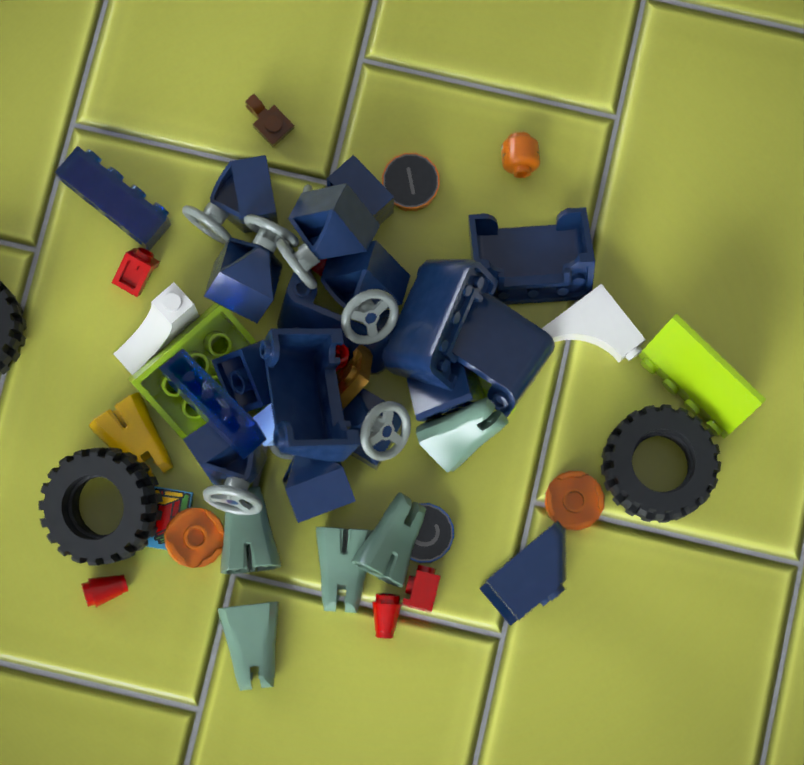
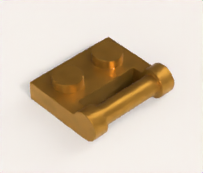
M359 345L353 351V357L337 374L342 410L370 381L373 356L371 351L363 345Z

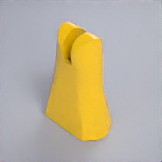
M139 392L129 395L115 405L116 410L112 411L109 409L89 424L90 429L109 448L121 449L123 453L130 452L137 456V462L139 463L145 462L152 457L154 459L153 462L163 473L174 467ZM148 464L147 466L150 468V470L147 473L150 477L154 476V474L152 473L151 467Z

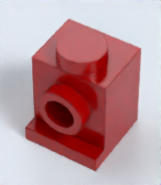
M418 565L416 576L409 575L405 593L411 594L410 599L403 598L402 606L428 613L432 612L441 577L435 575L436 569Z

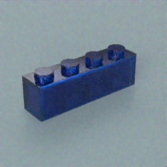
M77 146L55 171L59 181L141 246L150 251L171 226L170 220L167 217L169 212L159 203L155 202L152 205L144 199L147 195L136 185L133 184L129 187L122 181L124 177L111 166L109 169H106L101 165V158L92 150L87 149L85 152Z
M183 348L159 368L171 387L243 460L267 440L258 423Z

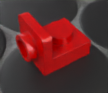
M139 247L129 250L125 253L111 283L138 297L141 295L153 269L159 266L160 261L155 259L154 254L145 248Z

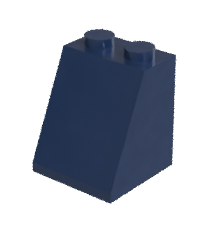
M261 341L212 360L229 406L232 407L234 405L240 414L271 403L265 360L260 356Z
M458 361L456 363L451 362V373L458 377L453 391L407 378L416 420L427 422L486 398L478 375Z

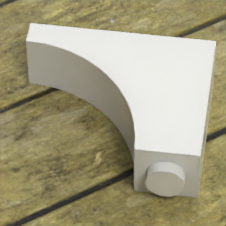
M173 282L151 301V309L143 323L114 353V356L133 375L199 317L194 303Z
M602 284L542 328L552 336L554 342L562 340L586 341L607 351L618 363L625 357L630 361L642 352L640 346L646 340Z

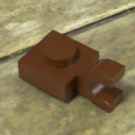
M255 94L245 101L247 104L246 108L258 119L253 123V127L272 147L294 129V125L275 105L267 110Z

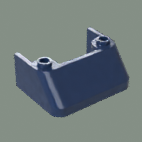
M294 272L285 293L277 320L278 329H292L297 326L300 329H342V315L314 304L318 287L310 289ZM384 310L379 315V320L376 323L377 331L381 330L387 323L389 310ZM350 319L351 328L355 333L364 336L368 335L365 325ZM342 330L343 344L349 350L350 360L353 357V351L362 344L349 340ZM393 330L384 339L373 344L363 345L371 351L373 356L371 375L380 374L386 369L382 360V352L385 346H387Z
M556 521L489 577L486 583L479 588L510 626L523 618L539 603L544 606L566 590L562 585L567 580L566 530L559 521Z

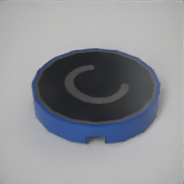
M419 503L426 507V513L410 560L417 563H432L442 558L450 550L454 539V526L449 515L440 507L430 503Z

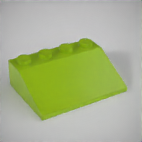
M215 302L128 380L183 440L230 408L212 360L254 344L257 341L229 309Z
M677 313L639 354V357L642 359L641 365L649 373H656L664 380L662 382L663 386L671 394L675 395L677 393L685 401L683 404L686 409L695 416L699 414L707 422L705 424L707 429L710 428L711 432L717 437L721 435L723 438H726L766 400Z

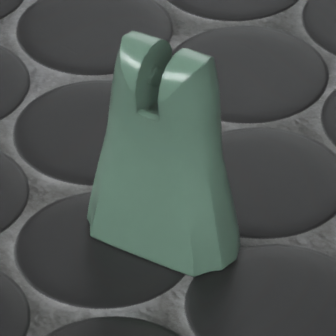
M486 397L458 411L420 424L416 427L418 443L446 472H454L479 447L499 433L509 423V420L500 410L494 411L495 405Z
M260 486L249 487L248 492L256 495L263 503V508L259 513L254 515H237L225 512L220 573L222 574L274 570L282 566Z
M399 492L388 506L375 529L353 557L352 563L378 579L402 588L408 572L413 547L425 517L426 507L417 502H412L411 498Z
M316 527L324 611L336 612L339 595H337L338 589H345V612H358L367 572L354 565L352 559L373 530Z
M279 602L218 608L220 622L240 691L252 690L253 672H251V667L259 666L258 676L261 688L274 687Z

